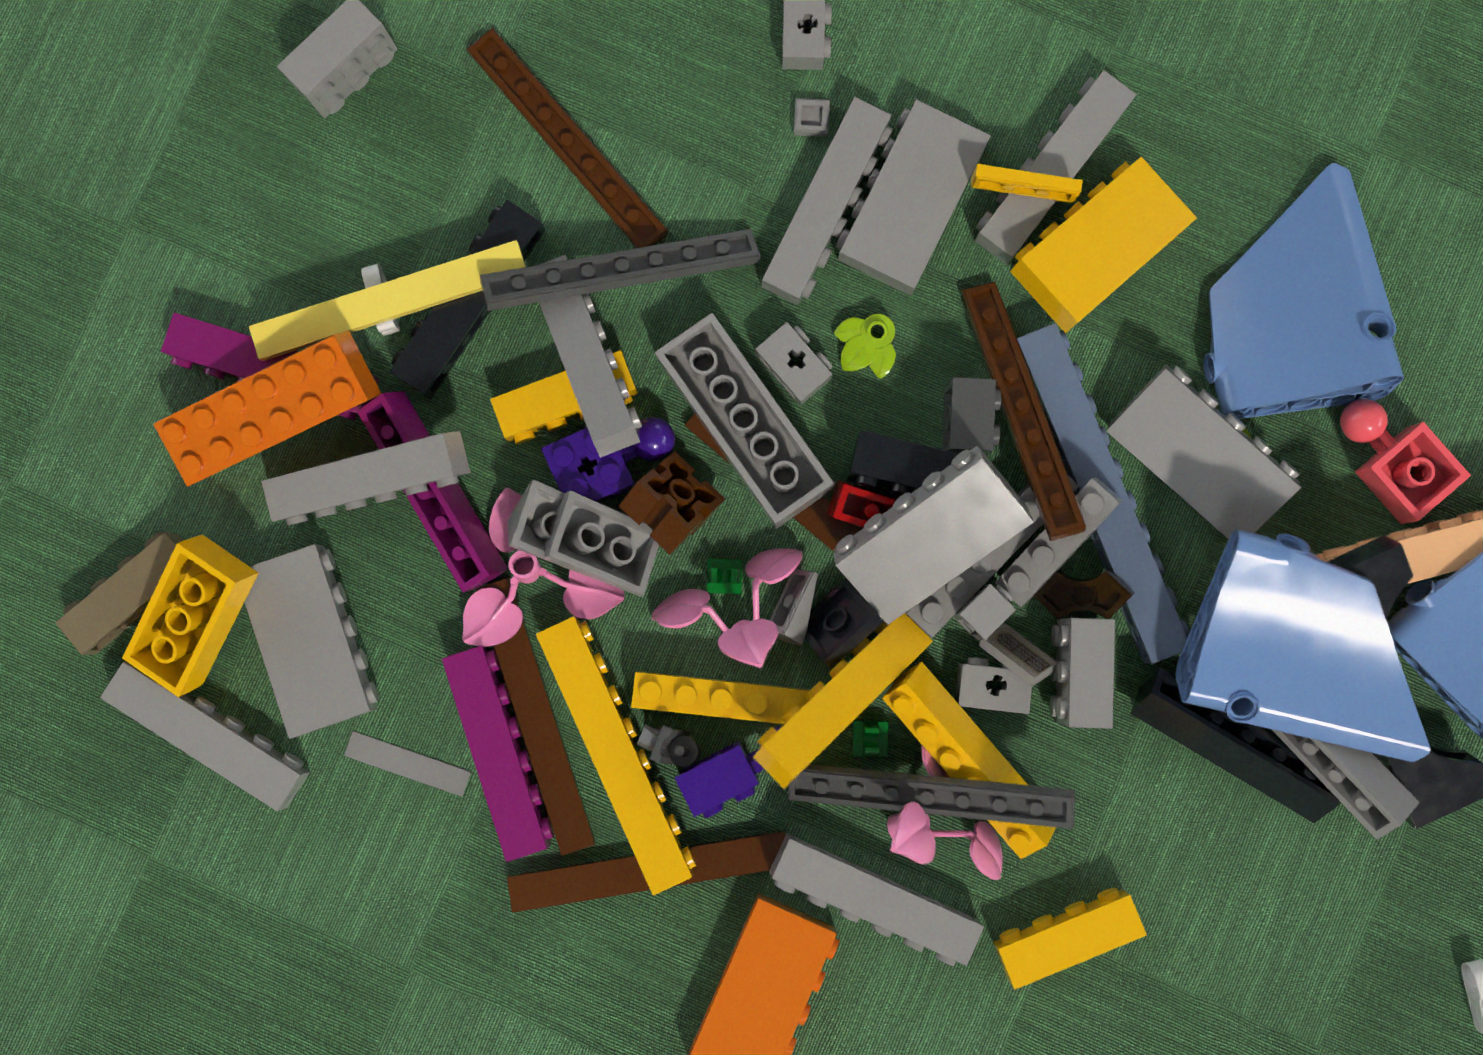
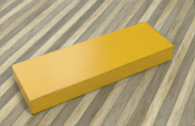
M977 164L972 174L971 186L977 189L1073 203L1081 193L1083 180Z

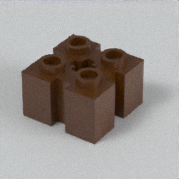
M676 451L663 460L655 470L652 469L642 477L619 505L638 525L645 522L653 530L649 536L669 555L682 545L690 535H693L702 527L725 500L706 480L700 483L693 477L692 474L695 469Z

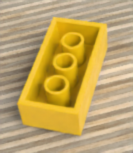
M203 534L178 542L122 659L178 698L202 686L259 573Z

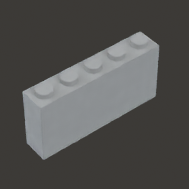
M917 99L911 110L907 108L903 110L896 125L901 131L896 140L892 138L888 140L881 155L886 161L881 171L876 168L873 170L866 185L871 191L866 201L861 198L858 200L851 215V218L856 219L851 231L843 230L836 245V248L841 250L838 261L912 296L991 136Z
M1166 364L1108 424L1106 431L1228 539L1236 529L1255 533L1301 488L1299 480L1296 479L1300 475L1299 472L1287 461L1283 460L1279 464L1269 454L1273 450L1261 438L1256 436L1252 440L1242 431L1246 426L1232 413H1229L1227 416L1222 414L1216 408L1219 402L1204 389L1199 393L1189 385L1192 378L1178 366H1175L1172 370Z
M977 445L970 451L965 450L959 453L953 459L952 464L943 471L930 474L923 481L922 486L913 493H905L894 502L893 507L884 514H876L866 522L864 528L858 533L847 535L841 539L836 545V549H834L835 565L888 625L1024 530L1034 521L1029 508Z
M313 544L250 566L259 574L245 600V605L289 739L377 710L376 702L379 701L378 690L374 682H369L365 671L368 668V660L363 649H358L354 638L357 635V627L351 615L347 616L343 604L347 601L346 593L340 582L336 583L332 571L336 569V564L329 549L326 550L323 545Z

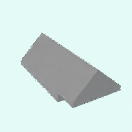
M531 480L507 520L508 545L637 596H644L659 544L649 536L653 530L645 523L638 525L631 517L571 490L563 493L536 480Z

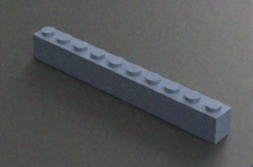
M1056 323L1017 338L1065 471L1079 485L1074 491V495L1076 496L1092 478L1097 477L1123 500L1090 536L1104 570H1111L1135 593L1121 607V611L1143 663L1154 664L1181 653L1190 630L1183 619L1179 620L1174 607L1178 605L1177 599L1170 587L1166 588L1161 577L1164 574L1162 563L1157 555H1152L1147 543L1150 542L1149 532L1143 522L1139 523L1134 512L1137 509L1135 498L1130 490H1125L1121 481L1123 477L1122 467L1116 458L1112 459L1107 447L1110 445L1109 436L1105 428L1099 426L1094 416L1097 412L1095 402L1090 394H1085L1081 385V381H1083L1082 371L1077 362L1072 363L1067 351L1070 349V344L1063 330L1059 331Z

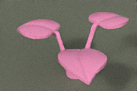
M505 488L499 495L493 506L489 521L491 541L496 548L504 553L516 550V548L508 545L507 520L521 498V495L510 488ZM517 550L509 560V569L513 577L510 580L511 586L508 597L506 598L496 588H484L476 591L465 605L462 640L469 645H483L486 647L498 645L511 639L519 631L523 621L521 609L511 603L515 598L517 586L520 582L525 584L532 583L539 576H544L567 588L563 595L564 604L572 615L580 619H595L606 614L623 602L625 594L622 589L573 570L569 571V581H565L548 572L545 568H541L539 561L534 555Z
M776 548L758 553L749 560L745 572L748 577L754 578L752 581V621L741 620L729 629L713 608L706 605L710 600V595L707 591L701 589H685L670 595L657 606L652 613L651 619L663 627L682 628L696 622L702 616V613H707L723 631L718 639L720 650L735 660L762 668L768 651L776 641L778 628L774 622L760 619L759 586L762 581L767 584H775L787 578L801 562L803 553L797 549Z
M922 745V760L930 776L950 778ZM916 802L905 804L901 812L888 817L887 828L893 839L890 851L904 855L916 863L927 864L933 860L935 855V837H966L971 840L969 847L970 856L980 872L992 880L1001 879L1003 864L1001 843L996 831L989 823L985 821L976 822L973 832L970 830H931L928 814H925L923 808Z

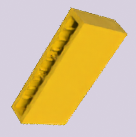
M1142 157L1132 165L1125 161L1110 175L1114 179L1108 185L1103 181L1088 193L1087 197L1090 200L1085 205L1078 201L1063 215L1066 219L1065 222L1060 226L1053 222L1039 235L1042 241L1034 247L1030 242L1015 256L1018 262L1010 270L1011 274L1065 333L1072 329L1197 219Z

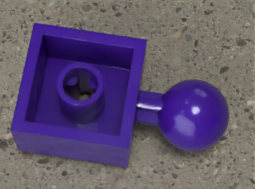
M658 417L644 418L640 421L642 427L635 429L640 440L639 443L601 458L595 448L588 428L541 449L561 492L567 493L571 490L601 504L630 491L635 486L626 462L637 457L646 461H660L672 452L675 445V434L668 422ZM588 460L592 463H598L593 468L594 474L592 476H589L586 472H581V469L585 467L584 463Z
M777 726L774 728L778 731L782 726ZM739 740L703 758L692 766L677 772L675 780L694 817L702 814L704 819L723 810V802L733 797L736 802H739L756 793L755 786L759 784L757 773L765 770L753 758L759 749L746 754Z

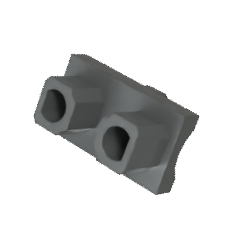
M645 725L637 745L652 751L649 759L657 763L689 767L695 764L700 756L699 744L695 739L689 737L691 732L682 728L664 725L662 728L657 726L654 728Z

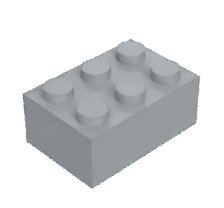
M346 0L294 49L277 68L297 92L325 119L329 114L338 112L344 105L345 99L354 90L362 89L368 83L369 76L376 69L386 66L392 60L394 52L398 49L383 24L359 0Z
M1057 619V625H1053L1051 633L1052 646H1057L1055 661L1058 662L1055 672L1051 674V680L1056 681V694L1050 698L1051 717H1055V723L1067 727L1113 729L1115 620Z

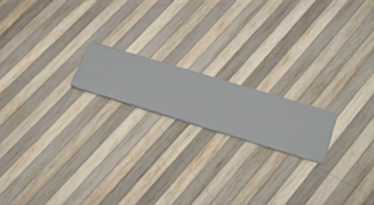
M355 731L351 734L344 754L346 757L458 796H463L471 774L470 771Z

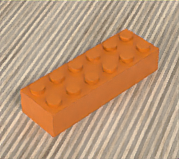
M347 330L330 336L153 423L188 487L380 395L381 392L350 331Z

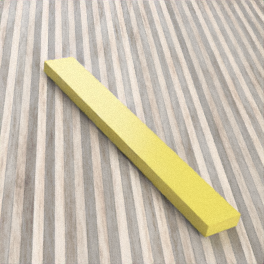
M515 240L251 325L249 329L258 359L265 361L312 346L330 336L347 330L352 333L482 291L480 275L523 268L526 265L519 243Z

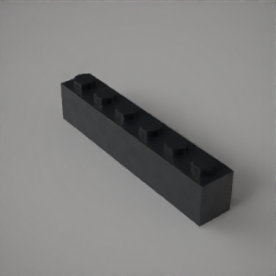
M506 199L502 207L497 206L492 211L488 219L490 225L483 235L478 234L471 242L469 255L517 240L525 262L546 230L541 221ZM483 291L430 307L432 310L426 319L419 320L412 329L411 337L413 338L407 347L399 349L391 362L393 367L390 372L423 395L432 399L491 312L487 310Z
M1159 668L1139 688L1130 714L1307 820L1316 823L1340 805V801L1281 739L1259 726L1235 722L1228 717L1227 712L1182 702L1176 677L1162 668Z

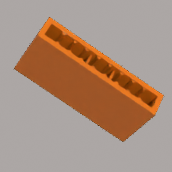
M758 893L687 1055H792L797 1038L793 1037L798 1024L802 1026L805 1024L811 1010V1005L807 1004L812 991L818 993L825 978V972L821 971L826 958L832 960L837 951L840 940L835 938L837 935L836 928Z

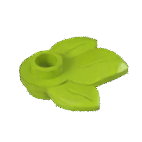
M873 314L866 319L851 317L839 324L834 331V335L846 343L841 353L842 369L844 371H857L869 365L879 379L886 376L896 358V352L891 343L895 337L893 321L884 314ZM878 324L884 328V335L882 337L876 338L872 335L871 330L874 325Z

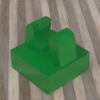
M708 558L707 592L712 594H741L742 559Z
M854 720L852 722V756L888 757V721Z

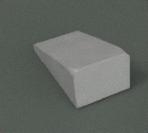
M795 569L785 585L769 619L776 624L778 628L777 638L781 641L802 645L805 639L818 576L814 571Z

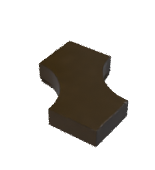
M1058 569L1038 590L1034 597L1057 619H1061L1068 613L1079 610L1092 611L1105 619H1110L1135 593L1109 569L1101 575L1089 579L1074 578Z

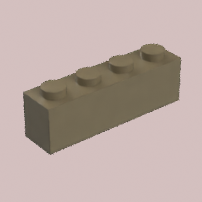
M159 532L145 542L146 548L138 555H131L118 564L117 568L119 570L110 578L105 577L97 581L90 588L92 593L83 600L74 601L63 610L64 616L55 623L81 655H96L142 617L176 544L183 541L178 534Z

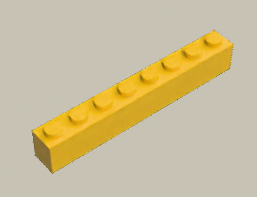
M573 616L536 633L652 895L654 896L692 878L694 873L691 868L697 866L688 846L682 849L677 835L682 833L674 814L667 816L662 802L667 801L665 793L659 781L653 783L647 770L652 768L645 750L641 749L638 751L634 743L633 737L638 736L630 717L623 718L618 705L623 704V701L615 684L609 686L605 679L604 673L608 672V668L601 653L594 654L589 642L594 640V637L587 622L583 621L580 623L579 619Z

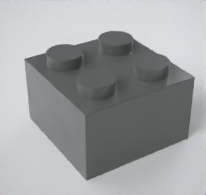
M953 377L944 388L942 450L959 454L965 450L970 451L978 445L987 456L993 451L994 446L999 445L1000 425L994 424L995 410L999 411L1001 407V389H996V379Z

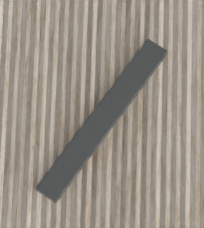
M746 229L480 275V283L487 310L491 311L760 263L761 255L752 230Z
M809 764L788 785V800L902 811L905 804L916 802L923 808L925 814L1074 829L1076 790L812 764Z

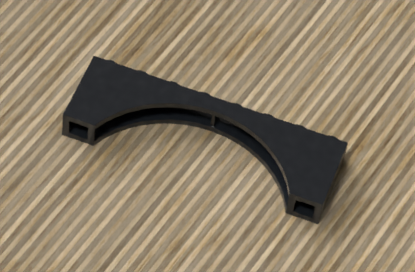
M1385 535L1327 561L1330 564L1370 579L1375 586L1385 619H1387L1396 598L1413 577L1402 544ZM1430 746V753L1414 762L1372 753L1420 802L1405 820L1415 829L1483 799V763L1465 750H1448Z

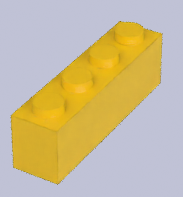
M619 350L613 353L618 369L612 372L615 380L621 377L624 380L630 398L624 400L626 405L633 401L631 396L638 393L624 355ZM566 371L490 399L504 438L509 442L515 440L516 444L534 439L535 432L546 428L548 432L560 430L568 425L567 420L580 416V419L584 420Z
M1110 888L1097 894L1098 899L1087 904L1084 901L1072 903L1064 908L1065 913L1058 916L1044 915L1033 920V926L1020 931L1019 928H1013L999 935L1000 939L994 941L993 944L1007 979L1014 990L1147 936L1131 895L1123 889Z

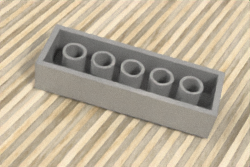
M713 313L654 352L663 370L776 529L833 490L834 482Z

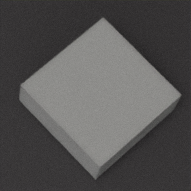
M796 98L794 135L828 137L830 100Z

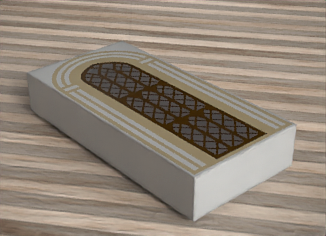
M1006 623L1000 625L986 640H980L979 646L1031 686H1034L1056 670L1058 662Z

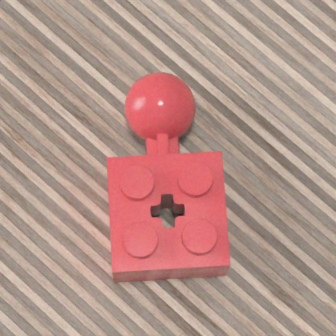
M1358 399L1351 402L1344 408L1340 417L1342 432L1348 439L1354 442L1369 443L1377 452L1359 467L1355 473L1400 524L1421 520L1471 476L1424 422L1404 428L1393 438L1386 430L1388 424L1387 413L1378 402L1371 399Z

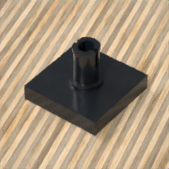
M845 578L811 609L805 638L822 661L832 669L866 637L870 640L868 635L884 620L851 582Z

